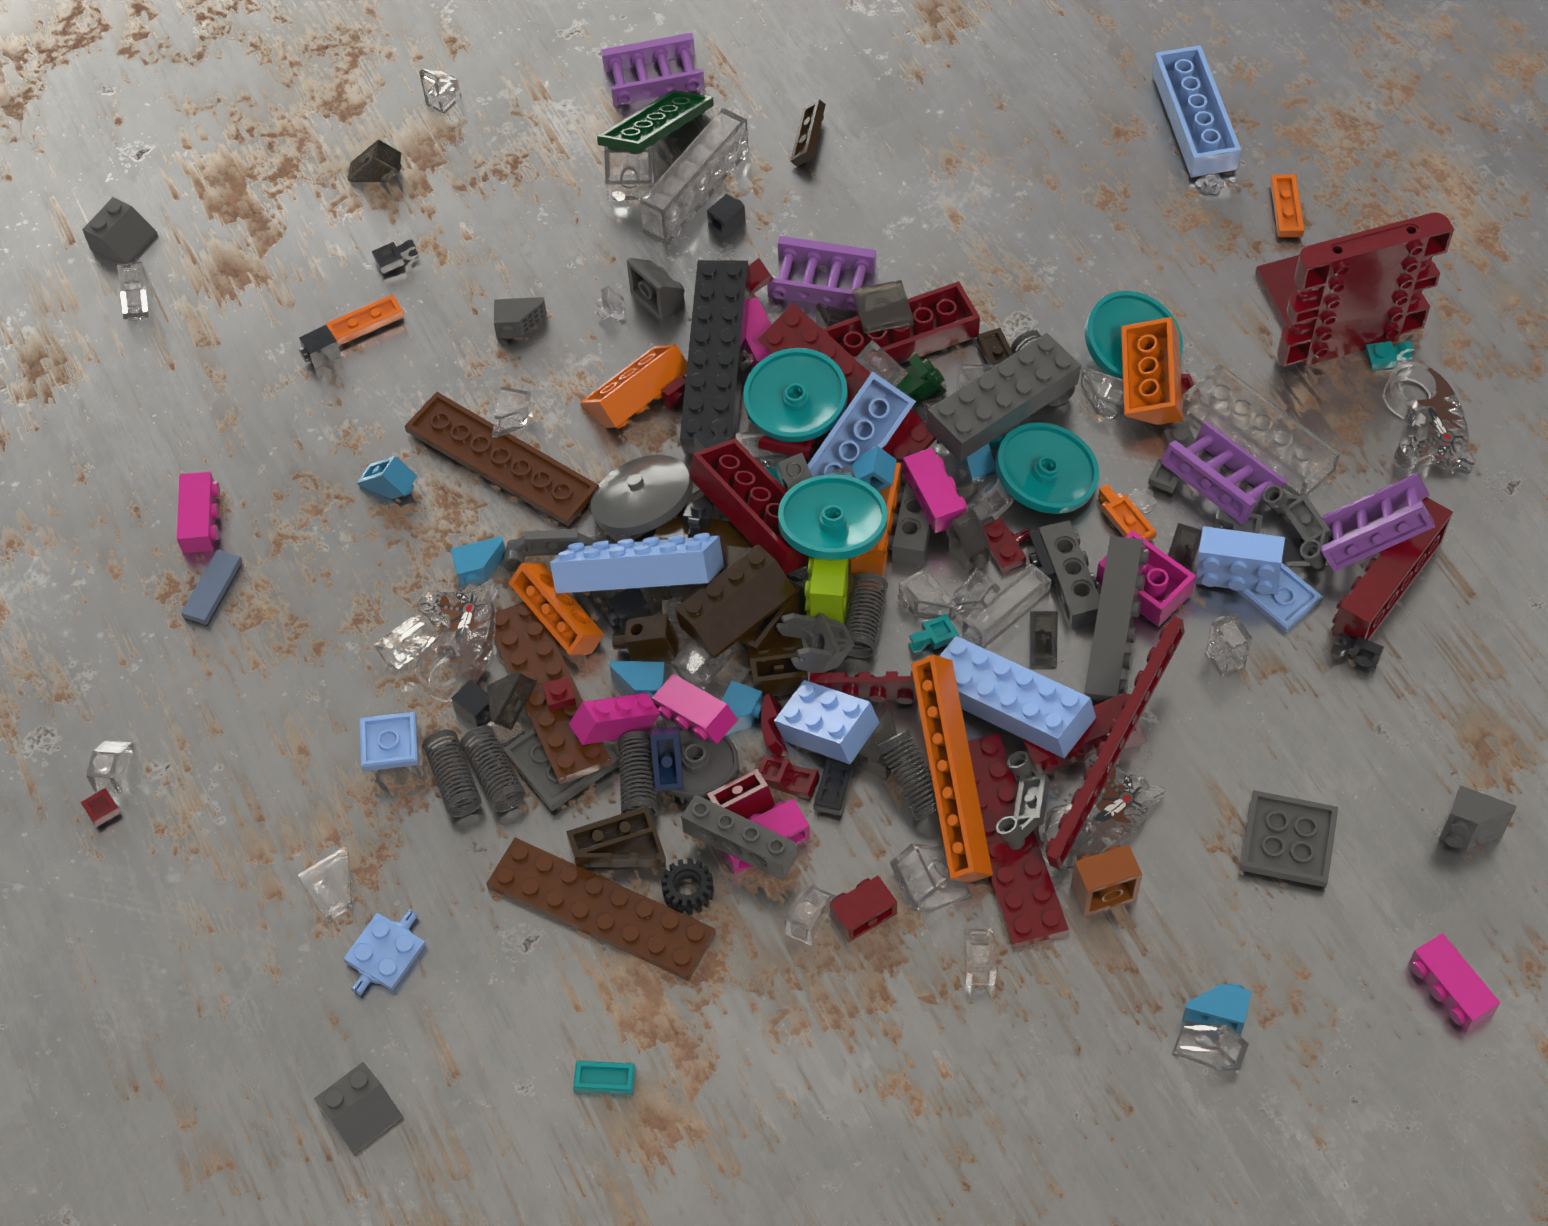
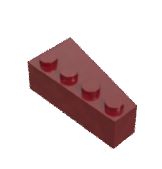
M1126 692L1093 706L1096 719L1065 758L1023 739L1036 770L1040 774H1050L1058 769L1097 758V750L1101 742H1106L1110 735L1109 729L1115 717L1119 718L1123 710L1122 703L1127 695ZM1139 721L1124 749L1146 743Z

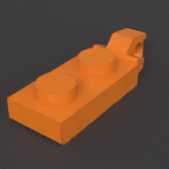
M1108 484L1099 488L1098 498L1102 502L1101 508L1123 537H1126L1133 530L1147 541L1156 538V530L1126 494L1122 495L1120 493L1117 495Z

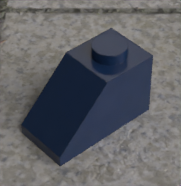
M680 727L652 729L650 739L655 791L684 788Z

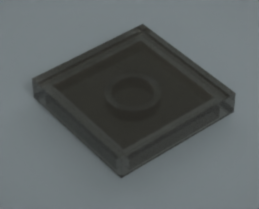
M902 280L852 289L853 299L864 334L914 324V318Z

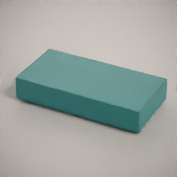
M576 1061L573 1091L574 1093L633 1096L636 1065L635 1063Z

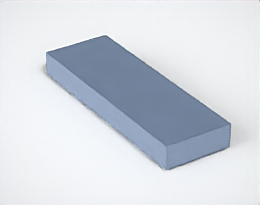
M216 550L181 612L183 618L205 625L208 624L242 563L240 556Z

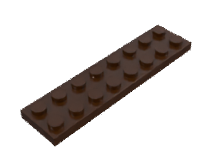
M437 391L405 425L407 433L566 526H569L591 501L593 493L599 487L595 482Z
M525 602L492 613L489 617H484L486 624H490L488 629L492 633V638L559 786L611 766V759L603 742L582 745L569 725L583 700L550 631ZM569 677L576 704L549 711L542 684Z
M516 837L486 883L487 888L687 981L691 979L716 934L715 928Z

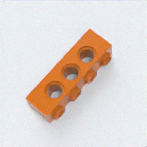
M521 563L511 578L509 585L569 655L592 654L605 634L569 593L556 594L552 573L543 563Z

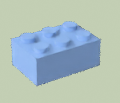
M1203 526L1198 553L1196 584L1207 587L1230 588L1236 591L1247 589L1260 594L1277 595L1285 537Z
M803 680L774 720L785 742L847 764H851L880 723L869 701Z

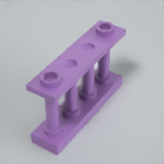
M692 32L601 49L604 73L613 71L616 86H611L613 106L659 98L672 90L690 92L705 89L703 69L694 70L690 56H695ZM681 58L685 72L671 75L667 61ZM658 63L662 77L648 79L645 65ZM635 67L639 81L625 84L622 69Z
M779 236L778 259L783 260L778 279L774 278V280L767 284L768 297L865 312L866 292H861L865 272L875 273L876 250ZM793 261L807 263L802 282L788 280ZM817 265L831 267L826 286L812 284ZM841 269L855 271L851 290L836 288Z
M1207 421L1202 423L1195 439L1196 442L1185 448L1174 440L1169 443L1161 461V464L1240 524L1248 521L1257 502L1255 500L1262 496L1263 491L1268 486L1279 485L1283 489L1287 482ZM1205 449L1214 458L1205 463L1195 454ZM1225 464L1235 473L1225 478L1215 469ZM1243 479L1255 487L1247 494L1236 486Z
M1418 473L1321 516L1333 533V536L1329 537L1333 538V541L1322 545L1321 548L1322 553L1334 572L1435 527L1434 520L1422 501L1419 502V500L1430 496ZM1408 506L1407 508H1405V509H1403V510H1400V511H1398V512H1396V513L1393 514V512H1395V511H1397V510H1399V509H1401V508H1404V507ZM1383 517V519H1380V520H1378V521H1376V522H1374V523H1372V524H1368V523H1370V522H1372V521H1375V520H1377V519ZM1358 528V530H1356V531H1354V532H1351V533H1349V534H1347V535L1344 536V534H1346V533H1348V532H1350V531L1355 530V529Z

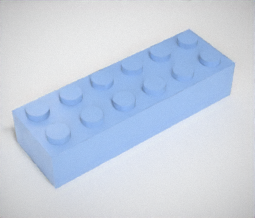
M1201 45L1155 53L1152 74L1190 176L1197 177L1238 170L1241 148Z
M709 533L697 534L694 538H684V535H675L669 537L668 540L649 537L644 539L643 542L624 539L616 544H609L608 541H598L590 546H584V543H573L568 545L565 551L560 552L559 556L550 562L556 594L709 583L724 568L720 537L710 536Z
M955 636L940 655V657L953 661L961 709L1062 758L1067 756L1096 719L1090 697L958 636Z

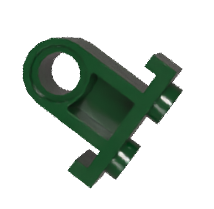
M917 353L908 359L911 366L890 381V384L916 401L912 407L934 392L938 397L947 392L942 384L945 379L940 371L934 368L928 358L923 360Z

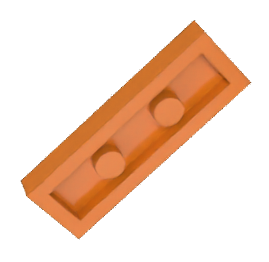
M1296 174L1271 175L1270 185L1278 238L1303 237L1304 225Z
M392 294L327 322L325 325H327L337 340L338 346L405 316Z

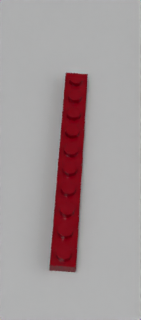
M1172 616L1169 624L1163 625L1159 634L1160 641L1156 648L1152 647L1150 649L1144 671L1140 670L1135 678L1133 692L1127 694L1122 703L1123 710L1119 718L1115 717L1113 719L1107 741L1101 742L1097 750L1098 758L1096 762L1087 768L1084 775L1085 782L1081 790L1077 789L1075 791L1069 813L1063 814L1055 839L1051 838L1046 846L1045 853L1050 866L1060 870L1185 633L1182 619Z

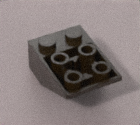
M780 634L758 651L747 646L752 686L754 689L762 691L763 698L768 693L771 696L794 694L803 680L808 681V671L797 669L791 661L792 657H798L796 651L803 648L801 638Z

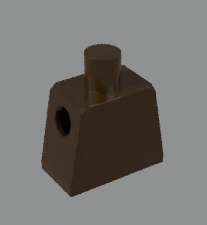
M668 614L629 619L626 622L625 633H614L612 636L613 649H627L632 661L677 664L679 639Z

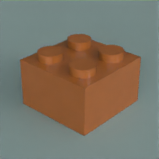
M1118 845L1112 846L1103 853L1097 855L1086 854L1074 862L1070 887L1082 915L1086 916L1137 900L1142 872L1130 845L1122 847Z

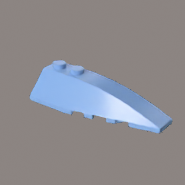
M872 371L808 463L812 477L831 474L846 475L860 455L877 446L882 449L916 401Z

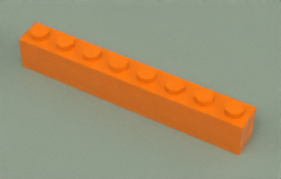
M933 654L911 663L950 879L971 883L992 876L993 872L953 661Z

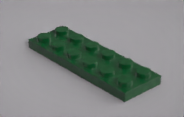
M672 90L597 136V143L600 146L607 147L609 150L621 149L628 151L630 154H640L649 146L655 145L660 139L667 137L668 134L680 129L681 126L691 122L695 117L704 114L706 110L713 107V97Z

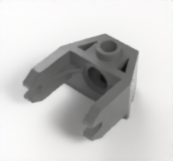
M820 612L816 618L794 613L787 614L781 617L783 623H777L776 625L782 635L806 640L808 647L798 649L796 651L798 657L791 658L793 665L799 670L822 673L837 668L854 646L846 625L835 619H830Z

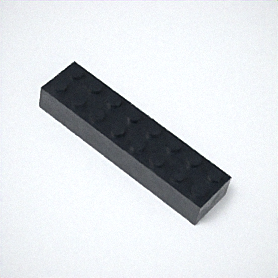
M698 260L680 431V443L684 454L695 453L693 434L698 431L703 433L707 439L715 437L711 433L710 427H716L726 438L729 437L731 440L737 438L751 283L748 260Z

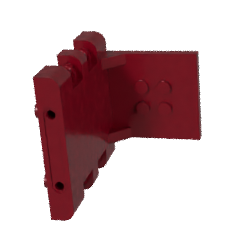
M1433 212L1304 247L1297 256L1257 266L1255 273L1284 326L1277 350V356L1282 366L1299 362L1309 366L1364 351L1367 344L1388 341L1393 343L1399 341L1401 334L1423 329L1430 305L1422 291L1436 287L1438 284L1440 272L1432 261V257L1447 253L1454 232L1449 219L1441 213Z

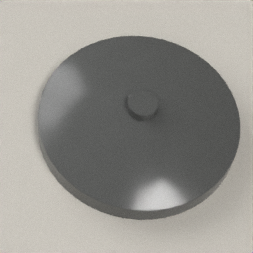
M667 455L644 456L624 463L604 477L592 495L590 506L597 524L603 530L616 535L641 534L658 528L674 518L690 499L693 482L687 467L677 458Z

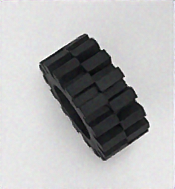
M687 858V864H683V859L678 860V866H675L674 863L670 864V871L666 869L663 873L664 878L661 880L665 903L669 904L671 909L675 910L677 908L678 912L682 914L684 910H687L688 915H693V909H696L698 913L701 912L703 905L707 908L710 905L709 899L712 900L714 896L713 877L709 873V868L706 865L702 867V862L698 860L696 864H693V859ZM684 879H694L699 884V888L693 894L683 895L678 892L677 885Z

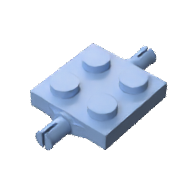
M408 910L399 923L376 913L343 958L344 963L356 969L360 974L359 979L351 988L354 993L361 996L370 982L380 984L393 992L426 946L424 940L412 934L409 930L416 918H418L415 912L412 913V910Z

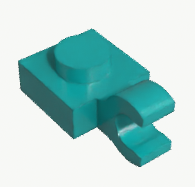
M1391 341L1367 344L1365 348L1371 371L1394 368L1397 366V361L1411 360V351H1414L1412 341L1401 342L1393 347Z
M944 614L922 623L923 631L911 634L909 636L911 642L908 643V646L913 653L920 652L928 644H931L935 650L950 644L955 636L959 637V634L948 615Z

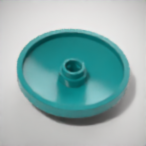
M1118 291L1104 296L1089 312L1084 327L1085 342L1091 357L1105 373L1120 382H1123L1121 326L1172 317L1179 332L1180 358L1183 350V340L1180 328L1168 309L1154 298L1134 291Z
M790 348L767 356L752 369L744 386L743 398L747 415L760 432L779 441L803 442L825 434L836 425L846 409L848 390L842 370L830 357L812 349Z
M1035 422L1018 426L1003 438L996 454V472L1003 487L1018 502L1036 511L1052 514L1074 511L1089 501L1099 481V466L1091 448L1079 436L1058 425Z
M820 475L801 481L784 495L778 510L779 529L787 543L805 555L824 560L848 559L869 551L882 539L887 528V506L881 494L868 483L845 475Z

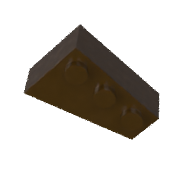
M649 806L566 831L575 865L579 867H666V857Z

